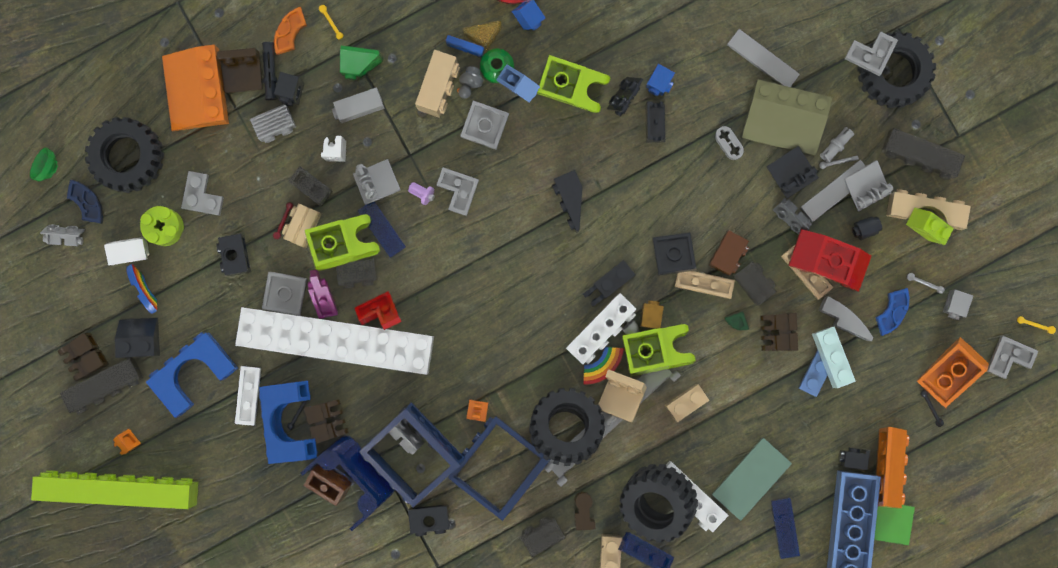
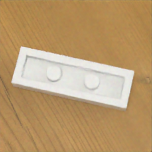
M241 366L235 424L253 426L256 424L261 368Z

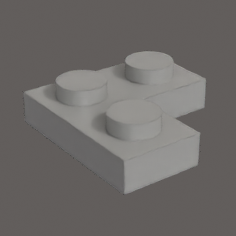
M879 32L872 48L854 40L845 60L880 76L898 40L883 32Z
M442 168L437 186L454 192L448 210L467 216L479 179Z
M188 171L182 209L220 216L224 197L205 194L209 175Z
M1000 336L989 362L987 372L1006 379L1013 362L1031 369L1038 351L1005 336Z

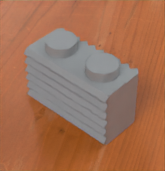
M286 104L250 119L258 139L265 143L275 140V136L279 134L283 136L293 132V128H296Z

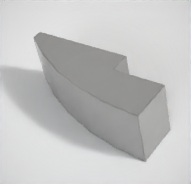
M829 296L824 297L818 311L835 318L834 327L863 340H873V336L867 327L850 309Z

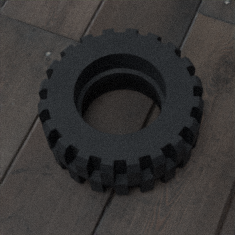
M897 31L893 34L887 33V35L898 40L892 53L905 57L912 67V80L908 85L904 87L893 86L883 78L882 74L878 76L858 66V72H860L858 80L864 85L861 87L863 92L867 91L870 94L868 98L871 101L875 99L877 100L876 104L880 106L885 104L887 108H894L895 106L901 108L917 101L931 88V82L934 81L936 76L933 73L936 70V63H932V59L935 57L933 52L929 54L927 49L930 47L928 44L925 43L923 45L920 42L922 39L918 36L912 38V33L906 32L901 34V31Z
M119 117L112 118L111 122L108 120L102 122L103 126L101 128L96 127L93 130L95 135L93 137L89 136L87 140L90 141V145L85 146V152L88 153V156L85 157V162L90 165L88 170L94 175V179L107 188L125 193H131L133 190L140 191L143 186L148 187L151 185V180L159 176L157 171L158 169L162 170L163 164L161 159H164V153L161 152L163 146L158 141L157 134L145 124L128 117H123V119ZM132 138L140 146L139 162L128 172H117L111 167L109 161L110 150L120 139Z
M560 388L557 393L551 391L547 394V397L543 396L539 400L531 416L529 433L531 434L532 444L536 445L535 450L538 454H544L543 458L545 460L552 459L554 460L553 464L559 465V462L564 463V466H570L571 463L578 465L581 464L582 460L587 461L597 451L605 432V418L601 414V407L594 404L595 399L592 396L587 398L585 396L586 392L580 391V393H576L574 388H570L569 391ZM561 412L577 415L585 425L583 437L575 442H563L557 439L549 430L551 417Z
M650 464L648 467L640 468L631 476L620 495L619 501L621 504L619 507L621 513H624L622 515L624 521L629 523L628 527L631 530L634 529L638 536H644L649 541L654 539L656 542H664V540L670 542L674 538H679L686 532L697 512V493L695 489H692L693 484L691 481H687L685 479L686 476L682 472L679 474L675 468H666V465L660 464L658 467H656V464ZM654 492L664 496L671 503L674 513L663 514L653 510L647 504L644 493Z

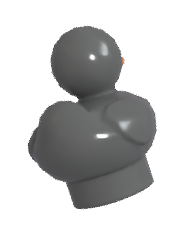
M470 66L461 74L459 81L462 86L457 89L461 98L466 99L471 96L470 88L482 86L483 78L480 75V69Z

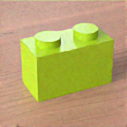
M914 208L906 223L907 226L928 241L946 245L954 229L933 212Z

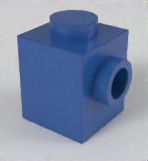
M525 0L512 11L524 30L537 29L542 25L541 21L546 18L534 0Z
M658 64L646 85L649 88L648 91L655 96L659 94L663 96L665 91L669 93L674 84L671 80L675 72Z

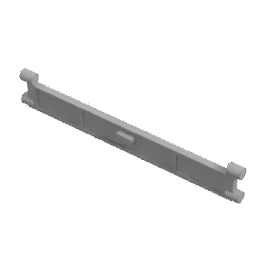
M669 369L643 374L637 379L647 387L641 403L668 378L675 382L681 375L677 371L672 373ZM602 412L601 414L605 418L603 438L623 419ZM585 428L570 442L581 439L585 433ZM551 459L544 469L548 473L552 470L559 477L556 481L557 484L562 487L568 481L564 474L575 463H571L570 466H564V463L559 462V465L553 464L554 460Z

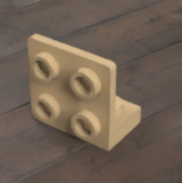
M608 369L605 376L608 382L598 405L601 407V411L632 423L647 387L643 382Z

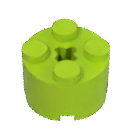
M156 206L150 208L140 219V230L143 237L156 245L170 246L175 244L180 239L184 230L181 216L167 207ZM161 223L165 224V226L162 227L163 230L159 229Z

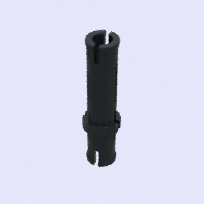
M263 42L264 78L262 83L265 85V100L272 101L277 100L274 92L278 81L275 74L274 42ZM268 54L270 57V68L268 66ZM269 74L271 75V88L269 83Z

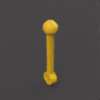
M320 5L319 11L327 18L336 33V38L342 39L343 34L338 31L330 18L326 6Z
M1022 316L1017 318L1019 324L1025 323L1047 330L1049 334L1056 332L1054 326L1047 327L1025 320Z

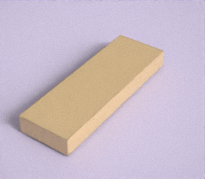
M795 245L781 256L787 264H789ZM790 267L817 300L821 299L833 288L825 277Z
M689 271L677 273L674 287L731 299L735 280Z

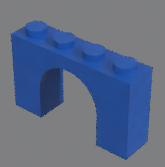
M201 332L193 339L194 343L181 348L178 351L180 354L176 358H169L164 363L165 367L160 371L157 369L149 375L150 379L146 381L148 386L175 418L180 417L194 406L178 382L179 371L187 361L192 359L203 361L220 381L225 380L238 369L237 365L210 333L203 334Z
M308 381L259 387L268 464L317 458L315 438L305 440L291 439L284 432L281 423L282 412L288 404L310 400Z

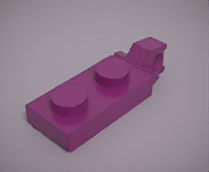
M311 270L309 276L311 281L308 282V291L318 318L322 319L338 315V310L325 278H320L318 270Z

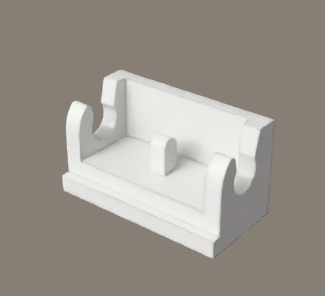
M336 136L335 144L331 142L328 146L329 139L326 137L321 157L326 161L345 162L346 140L342 136Z
M144 237L108 242L104 245L108 265L148 259L147 256H149L148 243Z

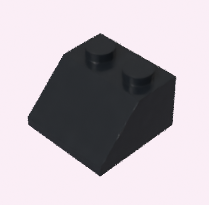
M158 318L119 320L115 335V358L160 356Z

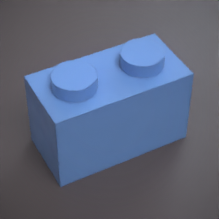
M509 65L505 66L496 79L529 103L536 96L540 88L531 79Z

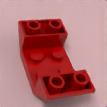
M801 229L788 266L804 272L817 274L841 283V286L859 292L871 255L860 248L826 235Z

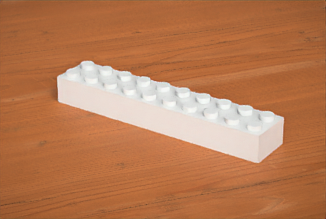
M241 307L235 346L428 375L434 336Z

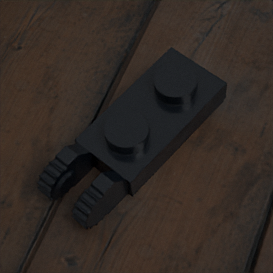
M623 260L596 281L594 286L583 295L586 298L594 290L598 289L602 295L590 303L594 307L602 299H606L635 276V273Z

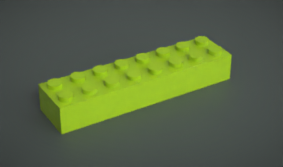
M48 470L40 472L38 476H34L32 482L31 500L175 509H190L197 505L198 482H193L192 478H181V480L173 481V477H162V479L154 480V476H142L135 479V475H123L116 478V474L97 476V473L77 475L78 472L58 474V471Z

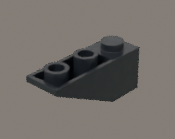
M573 170L554 178L555 184L552 187L555 194H559L562 199L559 203L563 212H567L570 219L567 222L570 229H575L576 233H578L580 230L583 187L576 171Z

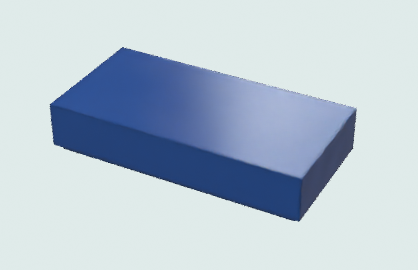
M450 35L447 36V46L483 57L484 47Z

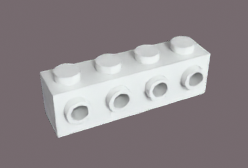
M619 293L566 349L581 364L585 362L589 364L596 357L593 353L598 348L600 350L604 349L609 343L607 339L611 335L615 337L623 329L621 325L625 321L629 323L636 316L634 313L636 308Z
M671 461L666 464V468L673 467L679 474L682 472ZM691 481L693 484L692 489H695L697 493L698 507L696 508L695 516L700 520L698 525L705 531L709 529L714 532L729 515Z

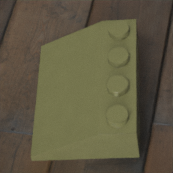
M758 79L754 83L741 138L787 150H793L799 146L804 154L816 156L833 97Z

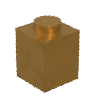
M648 300V304H643L640 327L661 328L664 306H659L660 302Z

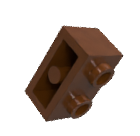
M319 463L311 470L303 486L337 506L345 498L352 482L346 476L333 471L330 466Z

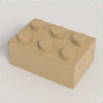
M434 50L415 103L418 111L439 118L441 113H445L448 105L446 103L447 95L451 96L454 85H452L453 78H457L460 71L459 63L455 56Z

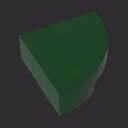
M743 311L724 318L727 324L736 330H749Z

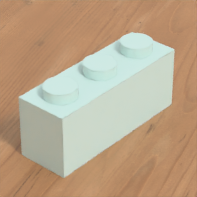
M829 327L813 333L812 336L832 387L840 388L856 382L835 327Z

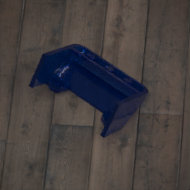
M344 436L326 449L300 473L302 476L307 474L317 464L324 470H332L339 464L365 492L358 500V509L364 516L349 528L353 531L392 496L394 489L390 487L389 482L383 476L376 472L369 462L363 459L362 454L359 452L362 447L354 438Z

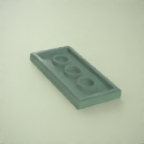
M762 437L711 495L741 521L792 463Z

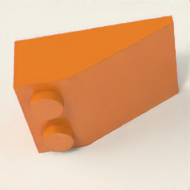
M960 337L931 365L917 382L946 408L988 370L989 363Z

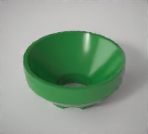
M496 48L487 51L480 61V71L483 77L489 82L499 83L496 79L505 66L509 65L514 68L513 58L503 49ZM500 59L503 63L502 67L494 69L491 66L492 60Z
M45 147L37 154L30 169V178L32 180L40 182L51 178L56 172L58 161H56L52 150Z

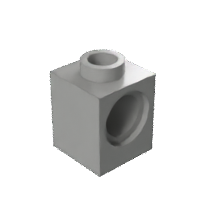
M950 290L943 312L947 313L949 318L955 320L966 318L973 295L958 290Z

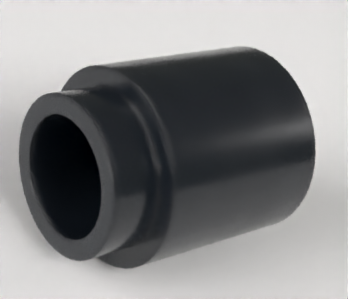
M872 216L855 222L854 227H852L854 237L859 240L875 236L882 231L880 219Z

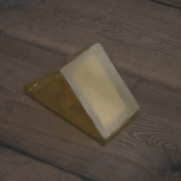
M501 21L463 28L465 37L488 50L502 29Z

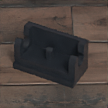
M647 101L645 105L646 143L666 142L664 102L653 103L652 101Z

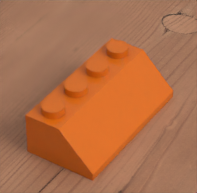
M894 427L879 429L876 475L881 477L878 506L902 508V505L905 503L903 485L906 484L907 476L904 474V467L908 463V455L905 454L906 447L909 445L907 430Z

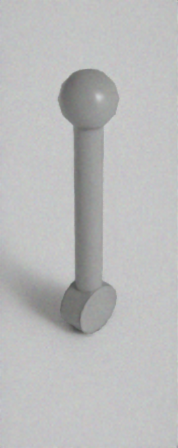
M853 156L831 161L830 163L823 161L820 162L819 166L821 169H825L827 166L859 160V157Z
M913 273L907 275L909 281L915 280L937 290L940 294L945 291L943 286L938 287L919 279Z

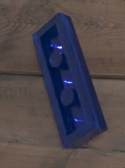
M375 201L358 210L360 215L367 214L370 216L371 223L369 228L390 258L406 248Z
M791 498L771 500L780 559L800 556Z
M625 532L618 548L621 552L651 568H670L674 560L673 556L630 532Z

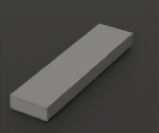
M740 29L727 44V46L780 85L791 87L800 75Z
M861 160L800 207L811 222L815 221L850 193L844 178L865 167Z

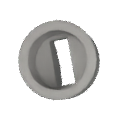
M632 320L623 327L622 331L626 335L638 333L639 327Z

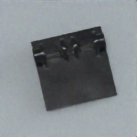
M634 77L623 79L619 84V90L609 100L607 109L615 111L614 113L620 117L622 114H625L629 108L628 104L631 105L630 100H634L633 96H636L640 90L643 79Z
M799 146L766 166L786 199L819 178L816 174L818 173L816 168L810 165Z

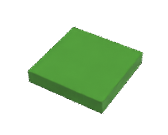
M902 505V508L878 506L874 540L909 545L915 507Z

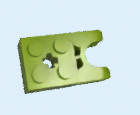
M549 55L537 94L590 112L599 113L601 106L588 97L587 88L593 83L608 84L611 78L609 75ZM563 76V80H566V83L559 85L556 78Z
M367 214L306 229L305 237L315 269L322 271L378 254L380 247L376 242L363 243L356 238V234L360 230L369 227L371 223L370 216ZM331 243L332 248H326V244Z
M681 324L623 335L630 377L693 364L696 361L695 355L692 353H679L673 348V342L689 332L688 325ZM643 349H647V351L651 352L648 354V356H644L641 354L643 353Z

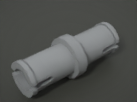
M844 127L841 133L830 141V145L820 154V157L824 161L826 160L827 163H830L833 157L839 151L841 152L844 149V145L854 136L853 131Z

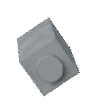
M376 87L333 102L335 108L332 111L335 119H339L341 123L385 108Z

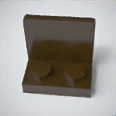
M256 48L217 51V58L222 63L225 93L263 89L260 53Z

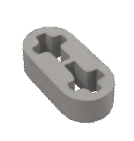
M720 127L715 133L717 143L729 159H739L744 152L743 146L729 127ZM720 131H722L723 133L728 132V143L724 138L720 139ZM729 144H731L733 148H739V151L737 152L738 156H736V154H730V151L732 149L729 146Z

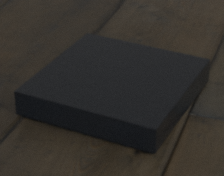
M690 232L652 238L658 276L696 271Z

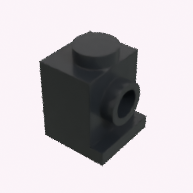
M849 447L848 451H839L838 461L841 462L840 465L843 467L867 470L870 451L862 449L860 453V449Z

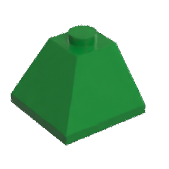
M341 45L340 73L345 76V79L356 80V77L362 78L383 62V57L378 50Z

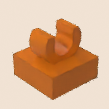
M469 400L466 419L486 422L488 402Z
M127 429L113 439L115 442L114 446H118L122 450L120 452L121 455L129 453L141 444L130 429Z

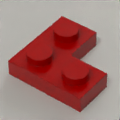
M389 291L354 308L361 325L379 318L381 326L385 330L402 322Z

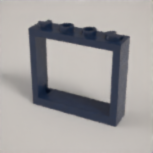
M412 402L359 451L363 459L369 462L376 472L389 482L390 487L396 490L403 500L412 507L418 504L455 471L465 459ZM404 418L450 464L447 469L419 494L372 448Z
M495 416L494 419L490 417L484 424L486 428L482 434L478 432L473 438L472 442L474 445L470 449L466 447L462 452V456L465 458L464 461L448 478L503 521L550 459L548 461L543 458L544 454H538L533 444ZM496 425L500 426L540 458L501 510L457 476Z

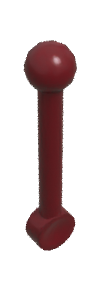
M291 202L286 204L287 209L277 232L273 234L274 239L281 238L280 232L290 209L293 208V203Z

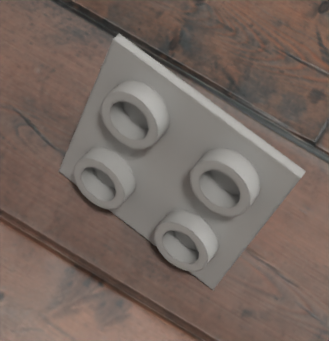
M388 159L368 168L363 166V164L356 166V173H353L365 205L400 191Z
M878 160L844 178L858 212L891 194L893 186L890 183L887 184Z

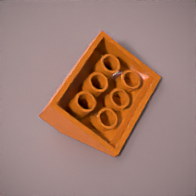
M215 45L194 47L162 56L172 131L229 124L221 62L217 58L219 48Z

